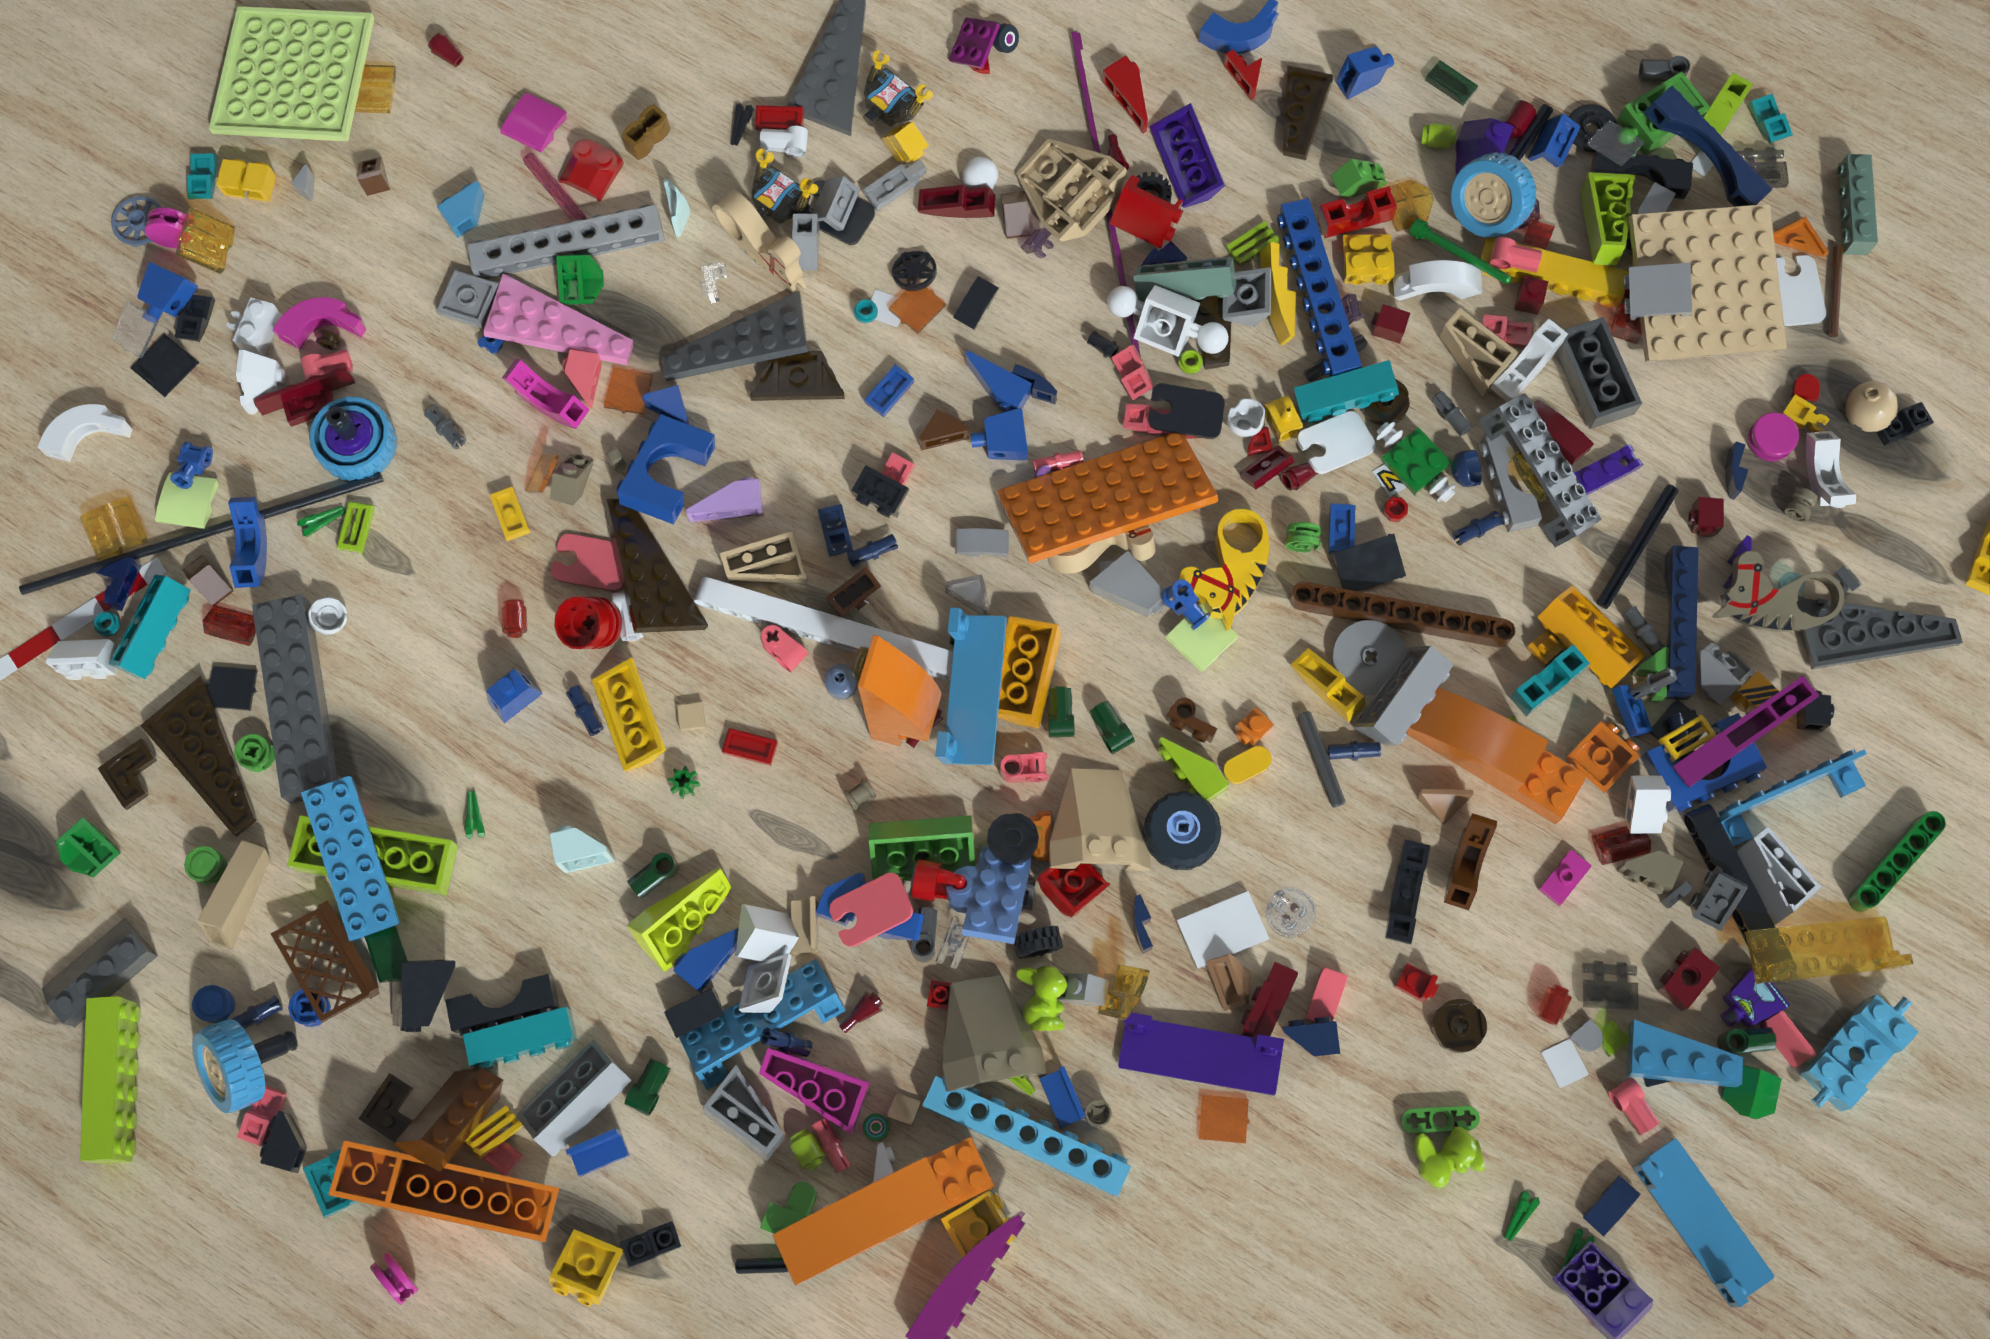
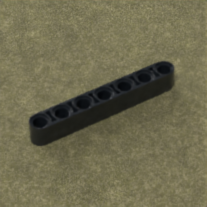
M1706 804L1683 815L1685 825L1708 870L1713 872L1715 867L1719 866L1724 873L1748 886L1732 916L1758 966L1767 977L1791 968L1793 966L1792 958L1714 808L1710 804Z

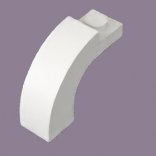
M1438 260L1413 264L1409 266V271L1394 275L1393 278L1394 298L1399 301L1428 292H1447L1461 300L1483 293L1481 270L1473 265L1459 261Z
M1548 319L1534 333L1522 353L1493 383L1490 389L1507 402L1514 399L1519 393L1521 394L1552 358L1568 333Z
M80 405L56 417L44 431L37 448L48 457L70 462L76 446L85 436L94 432H108L130 438L133 429L125 422V418L112 414L104 405Z
M1832 431L1807 433L1806 468L1811 491L1818 496L1817 503L1820 506L1830 505L1835 508H1842L1848 504H1855L1856 494L1842 479L1839 466L1841 439Z

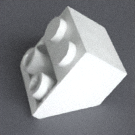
M109 639L58 641L46 658V664L69 680H80L82 676L106 679L107 675H116L117 668L109 665L117 645Z

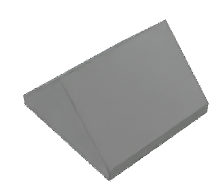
M1270 267L1235 272L1236 288L1234 294L1223 297V319L1225 321L1255 327L1271 314Z

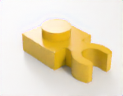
M1796 394L1782 413L1791 418L1799 429L1802 430L1807 425L1811 432H1822L1823 429L1817 426V422L1826 425L1830 420L1823 414L1816 415L1813 413L1816 406Z

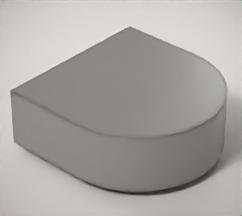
M1591 1019L1569 1036L1579 1049L1586 1052L1598 1049L1603 1042L1602 1032Z

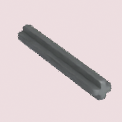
M1310 711L1303 712L1298 715V721L1331 806L1333 808L1342 806L1346 800L1312 713Z

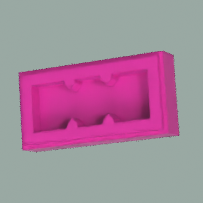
M1571 849L1538 890L1560 906L1592 865Z

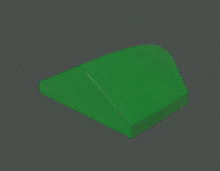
M590 255L556 256L560 303L564 305L593 304L604 286L603 270Z
M84 817L56 840L60 861L71 871L90 877H95L121 854L105 833Z
M1743 1066L1742 1084L1738 1087L1723 1086L1721 1099L1728 1103L1739 1115L1755 1120L1774 1114L1782 1078L1762 1069Z

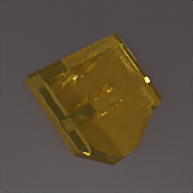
M1413 180L1390 186L1397 205L1392 220L1396 232L1409 229L1417 218L1428 221L1434 201L1428 187Z

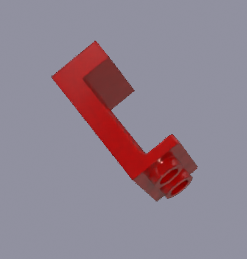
M1131 175L1122 189L1110 224L1161 249L1166 241L1170 242L1175 234L1176 229L1173 228L1174 223L1178 224L1183 214V210L1180 209L1183 200L1178 199L1176 204H1171L1138 188L1140 178Z

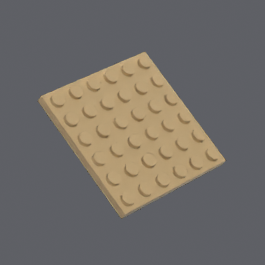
M1770 204L1634 214L1628 217L1634 267L1691 263L1692 316L1682 317V314L1640 317L1645 362L1787 349Z

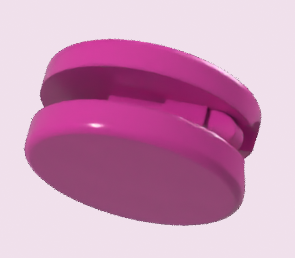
M165 207L155 208L148 214L145 234L158 245L168 248H184L190 244L194 223L189 216L178 210Z
M1777 412L1761 416L1748 433V445L1751 451L1760 459L1770 462L1779 461L1787 457L1796 447L1799 440V431L1795 422L1788 416Z
M386 1252L382 1255V1258L389 1267L384 1271L374 1262L370 1265V1269L399 1305H402L407 1301L405 1298H409L411 1293L414 1295L418 1292V1287L389 1252Z

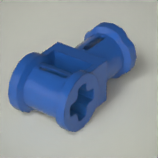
M184 442L177 458L179 467L170 476L172 483L182 489L191 487L195 474L202 475L205 468L211 464L213 458L212 447H199L192 445L191 442Z
M1178 580L1172 586L1163 590L1162 601L1164 604L1172 608L1178 616L1183 614L1192 624L1191 628L1193 630L1210 617L1209 613H1204L1196 603L1199 598L1193 592V588L1188 581Z

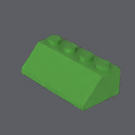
M972 816L869 823V849L873 880L887 873H895L902 881H909L912 878L915 862H918L919 859L941 863V869L952 873L962 867L975 866Z

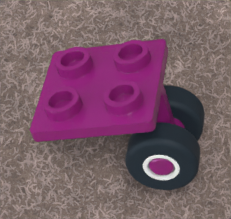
M966 17L952 49L949 61L955 64L982 69L992 45H994L996 50L1003 53H1010L1015 50L1019 42L1018 30L1011 24H1000L994 21Z

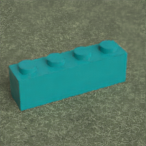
M1390 360L1294 388L1303 422L1308 421L1309 423L1320 421L1324 416L1331 414L1333 416L1342 415L1348 409L1355 407L1357 409L1366 408L1372 402L1379 400L1381 402L1390 401L1396 395H1399Z
M155 574L109 665L131 676L146 679L155 667L154 661L157 655L166 646V638L169 632L175 628L178 622L177 616L181 609L187 605L191 589L167 576Z
M567 1007L463 1034L469 1066L473 1068L481 1067L485 1070L493 1068V1063L504 1061V1064L517 1062L520 1060L519 1056L530 1054V1057L545 1054V1049L555 1047L556 1050L565 1049L571 1046V1042L578 1040L572 1012Z

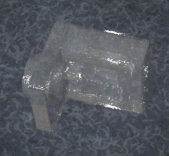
M712 262L702 267L704 280L700 281L703 295L709 296L710 303L720 301L715 280L729 276L725 262Z

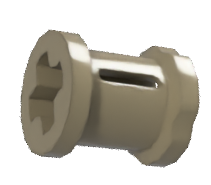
M862 778L861 783L851 790L843 791V795L855 811L859 809L858 806L869 798L874 799L876 797L874 790L865 778Z

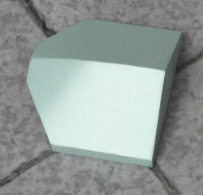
M664 179L671 221L676 237L682 235L691 211L688 202L678 188L669 179Z

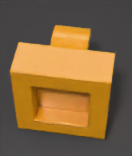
M1546 630L1529 644L1526 649L1544 667L1564 648Z

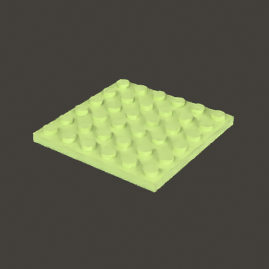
M237 6L209 130L211 133L348 141L374 23L372 13Z

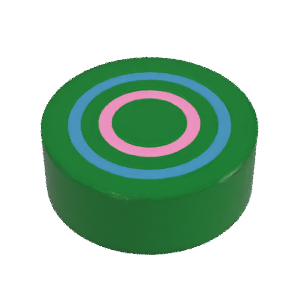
M871 1114L863 1123V1132L872 1141L883 1140L890 1131L888 1120L881 1114Z

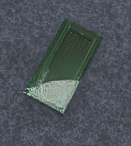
M1439 60L1425 79L1426 82L1462 106L1467 103L1478 88L1477 84L1441 60Z

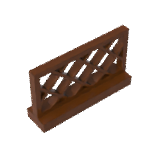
M328 900L319 904V908L270 933L321 1023L367 998L372 999L380 994L378 985L352 941H349L344 927ZM317 917L321 923L319 933L315 934L304 931L306 923ZM324 930L328 936L322 935ZM288 932L298 934L294 947L283 945L279 937ZM302 935L317 939L313 952L298 948ZM320 940L332 942L334 948L331 956L316 953ZM287 950L292 951L291 957L289 956ZM336 952H338L340 958L335 957ZM296 953L311 956L307 969L295 966L293 962ZM315 957L329 960L325 973L311 970ZM333 961L345 964L347 969L344 978L329 974ZM299 972L305 973L304 979ZM349 973L352 976L353 980L347 979ZM309 975L323 978L320 991L307 987L306 983ZM327 979L342 982L338 995L323 992ZM346 983L356 985L361 994L352 999L342 996ZM312 994L318 995L316 1001H315L314 997L312 996ZM322 996L336 1000L334 1009L325 1014L319 1008Z

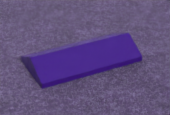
M1191 103L1150 126L1178 198L1183 200V208L1210 200L1226 186Z

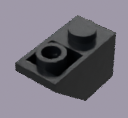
M278 1111L277 1115L270 1122L269 1131L271 1133L268 1141L261 1148L260 1157L262 1158L260 1163L289 1172L299 1173L307 1146L292 1115Z

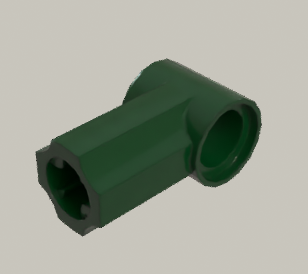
M1065 686L1050 688L1049 738L1074 737L1075 727L1074 714H1072L1071 688Z
M1108 700L1099 703L1089 711L1102 733L1101 736L1106 747L1112 755L1135 742L1130 729L1125 723L1121 722Z
M659 853L653 857L648 865L627 882L638 897L643 899L666 879L672 878L677 874L679 869L678 862L667 853ZM663 860H670L671 866L669 870L660 872V863Z
M1772 1027L1733 1029L1723 1032L1717 1039L1718 1048L1732 1054L1776 1050L1777 1043L1776 1034ZM1730 1036L1737 1040L1736 1049L1730 1045Z
M650 1058L640 1079L628 1092L624 1104L649 1116L659 1100V1092L671 1068Z

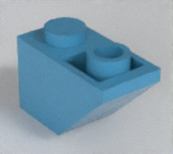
M478 181L464 186L460 192L452 197L445 198L437 206L442 218L457 238L478 225L485 196Z

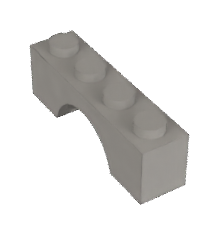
M1509 431L1490 441L1485 433L1479 443V452L1481 457H1485L1487 463L1486 474L1488 479L1493 482V497L1496 503L1499 502L1503 525H1506L1508 533L1537 526L1542 516L1535 495L1518 490L1511 483L1508 476V464L1518 455L1519 447Z

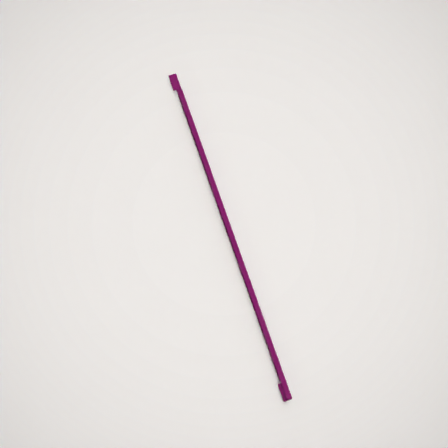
M1075 31L1071 32L1093 150L1094 152L1101 153L1081 56V50H1083L1081 34ZM1111 208L1106 216L1120 286H1127L1116 228L1110 224L1113 216ZM1132 314L1126 317L1131 344H1134L1140 355L1138 340L1134 339L1136 330Z

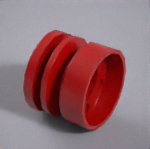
M574 596L566 599L558 607L555 614L554 627L560 641L571 649H604L611 646L618 639L622 630V617L615 603L605 597Z

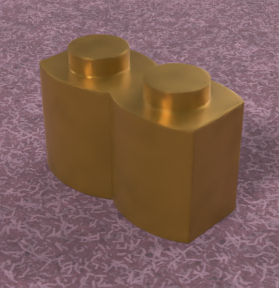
M655 104L650 105L642 111L637 121L630 123L624 129L621 137L625 149L637 160L646 157L653 149L654 144L659 143L668 135L670 125L666 113Z

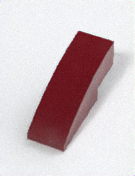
M965 185L919 189L918 212L953 218L994 217L996 195L990 187L967 189Z
M1537 400L1533 403L1540 418L1545 422L1551 437L1557 442L1560 451L1571 466L1590 451L1594 443L1573 423L1541 401Z

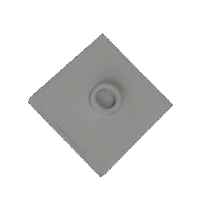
M454 269L436 312L440 316L483 329L493 305L499 283Z

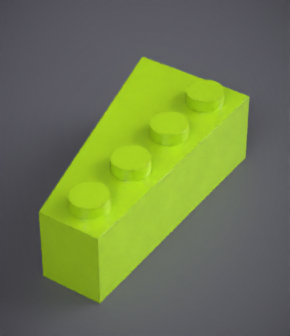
M1587 173L1580 190V198L1592 261L1595 265L1617 266L1626 247L1629 226L1628 217L1631 210L1630 202L1635 175Z

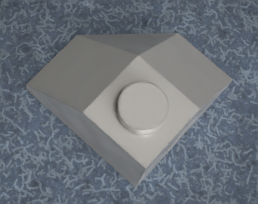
M1711 642L1700 652L1701 687L1705 690V694L1710 700L1720 705L1755 672L1736 653L1731 651L1727 654L1719 651L1720 647Z

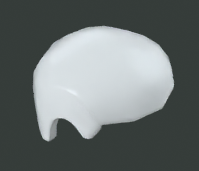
M980 156L970 159L963 168V185L967 189L990 187L993 191L999 174L996 164L990 159Z
M1240 399L1239 403L1234 408L1231 407L1228 412L1227 426L1234 434L1240 437L1256 435L1264 425L1265 409L1263 405L1254 399Z
M331 597L317 599L308 610L310 626L316 632L323 635H333L339 632L347 622L346 607L339 600Z

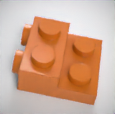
M1609 720L1606 723L1600 721L1565 758L1575 768L1588 775L1587 778L1603 793L1640 757V754L1637 752L1640 747L1630 738L1624 741L1618 736L1617 733L1620 730Z

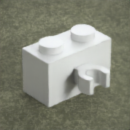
M250 298L243 316L237 311L231 312V315L238 319V322L235 324L227 323L226 326L231 331L236 332L233 342L240 350H246L265 357L275 334L273 328L282 315L273 303Z
M1631 776L1624 818L1630 833H1662L1663 823L1667 822L1666 802L1671 799L1670 786L1666 785L1662 776Z

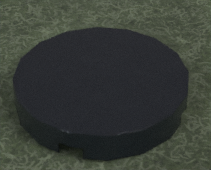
M1003 814L995 819L988 829L987 843L989 850L997 860L1004 864L1016 865L1024 863L1034 855L1038 848L1039 836L1036 825L1023 814Z

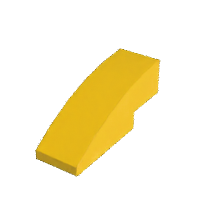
M1307 648L1291 663V667L1305 683L1347 722H1350L1366 706L1364 695L1348 684L1345 676L1311 649Z

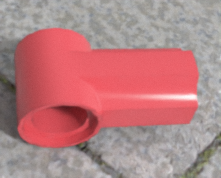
M1499 237L1494 241L1490 264L1498 269L1514 267L1537 272L1542 250L1516 245V242L1510 238Z
M347 349L324 356L309 354L301 359L305 381L343 367H347L350 372L353 371V363Z
M1632 1077L1608 1091L1613 1104L1618 1110L1624 1112L1638 1135L1650 1131L1660 1123L1645 1101V1094L1641 1086Z

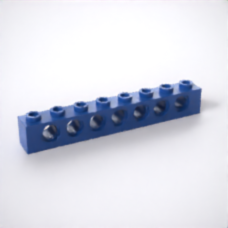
M1307 198L1281 204L1280 214L1277 215V223L1279 229L1283 228L1284 246L1290 250V265L1292 270L1296 269L1298 275L1296 276L1297 288L1303 292V307L1305 312L1309 311L1311 317L1309 318V327L1311 332H1315L1317 337L1315 340L1316 350L1318 354L1322 353L1324 359L1322 361L1323 372L1325 375L1332 377L1362 367L1310 200ZM1294 227H1300V228H1302V229H1301V230H1297V229H1295ZM1305 247L1309 250H1302L1300 248ZM1307 268H1313L1315 271H1309ZM1313 289H1320L1322 291L1315 292ZM1324 309L1327 310L1328 313H1322L1319 310ZM1331 330L1334 331L1335 334H1328L1325 331ZM1332 352H1340L1342 355L1337 356Z

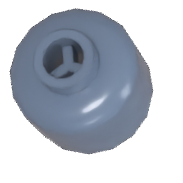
M837 664L829 668L824 676V684L831 697L837 700H845L855 694L858 681L851 667L845 664Z

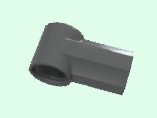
M1675 56L1671 60L1642 59L1639 67L1640 81L1665 82L1679 72H1683L1686 76L1691 65L1684 56Z
M921 907L915 908V913L924 915L919 940L912 941L911 948L914 958L918 962L924 963L932 960L935 955L938 910ZM921 943H926L930 946V950L922 954L916 950L917 946Z

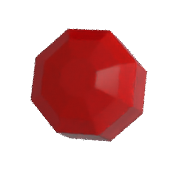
M1391 497L1384 504L1383 515L1391 522H1400L1408 514V504L1402 497Z

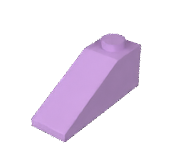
M753 477L741 478L740 481L730 483L686 509L689 521L698 522L764 515L762 488L759 479Z

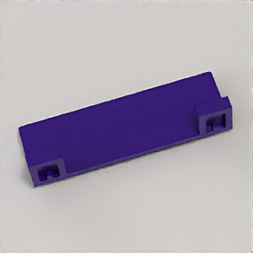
M1125 1011V1028L1118 1063L1120 1069L1260 1094L1276 1095L1284 1039L1259 1034L1257 1038L1161 1022L1152 1020V1016Z

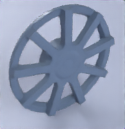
M138 196L122 202L112 216L111 226L115 236L121 242L134 247L150 242L153 243L149 238L139 240L141 231L145 233L148 217L146 214L151 205L154 204L157 208L161 207L157 201L149 197ZM136 200L147 201L143 211L138 209ZM132 202L134 211L128 213L122 209L126 204ZM118 212L126 216L127 221L116 222ZM129 226V228L121 235L118 233L116 227ZM135 230L133 241L125 239Z

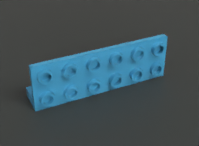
M950 608L948 633L955 640L946 732L938 731L935 755L943 764H994L1007 623L1005 616L966 615L961 608Z
M1855 749L1849 750L1835 760H1827L1811 771L1809 769L1805 770L1788 781L1783 780L1766 791L1761 790L1749 796L1748 799L1732 803L1726 809L1718 812L1719 819L1733 846L1753 838L1741 814L1827 775L1840 798L1864 788L1866 784L1854 762L1867 754L1866 750L1864 749L1856 752Z
M347 776L301 792L349 941L365 938L364 936L398 925L400 923L353 778Z
M814 959L787 975L783 998L771 1013L741 1012L739 1010V1002L723 1011L725 1015L680 1036L679 1039L695 1073L705 1088L709 1090L723 1082L729 1074L722 1062L758 1042L761 1036H768L762 1033L765 1028L777 1031L815 1009L821 1022L824 1024L846 1010L818 960Z
M1678 1139L1671 1140L1632 1167L1731 1308L1745 1305L1749 1302L1747 1299L1749 1295L1774 1279L1772 1271Z

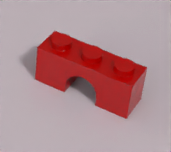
M1390 186L1366 192V196L1361 201L1351 205H1346L1344 198L1321 204L1317 219L1324 238H1329L1391 221L1394 218L1397 205Z

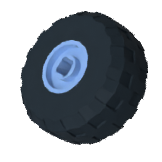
M1180 791L1165 795L1153 804L1145 818L1143 834L1148 851L1157 862L1173 870L1186 871L1198 866L1200 867L1213 856L1220 843L1221 825L1218 813L1208 800H1205L1198 794Z

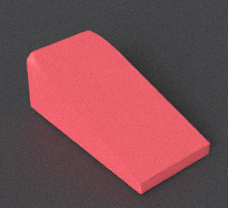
M1325 967L1321 969L1305 1017L1306 1020L1315 1022L1314 1018L1330 1016L1331 1021H1333L1348 978L1347 975Z

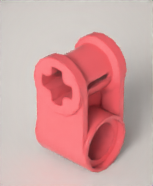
M770 625L763 629L761 633L763 648L787 671L792 672L808 655L806 649L787 635L780 627ZM777 636V642L773 640L769 642L768 637L775 638Z
M1033 752L1007 755L1001 761L1000 777L1009 783L1043 782L1049 780L1045 760L1048 758L1047 753ZM1007 764H1014L1017 766L1018 771L1010 774L1006 772L1004 767Z

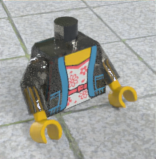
M876 50L872 56L875 65H872L864 90L868 111L863 115V119L870 126H874L880 119L888 126L914 119L924 105L923 101L930 100L933 97L932 91L928 90L923 95L927 85L920 84L914 90L888 68L882 69V65H886L890 58L888 54H885L880 62L879 55L881 50Z
M759 149L756 152V159L760 164L756 167L751 197L761 218L765 222L770 217L781 224L786 220L792 219L793 214H803L811 198L809 195L815 194L818 191V186L816 184L810 185L812 180L808 178L802 179L800 184H798L772 165L768 168L767 164L773 161L774 155L772 152H767L764 159L765 149Z

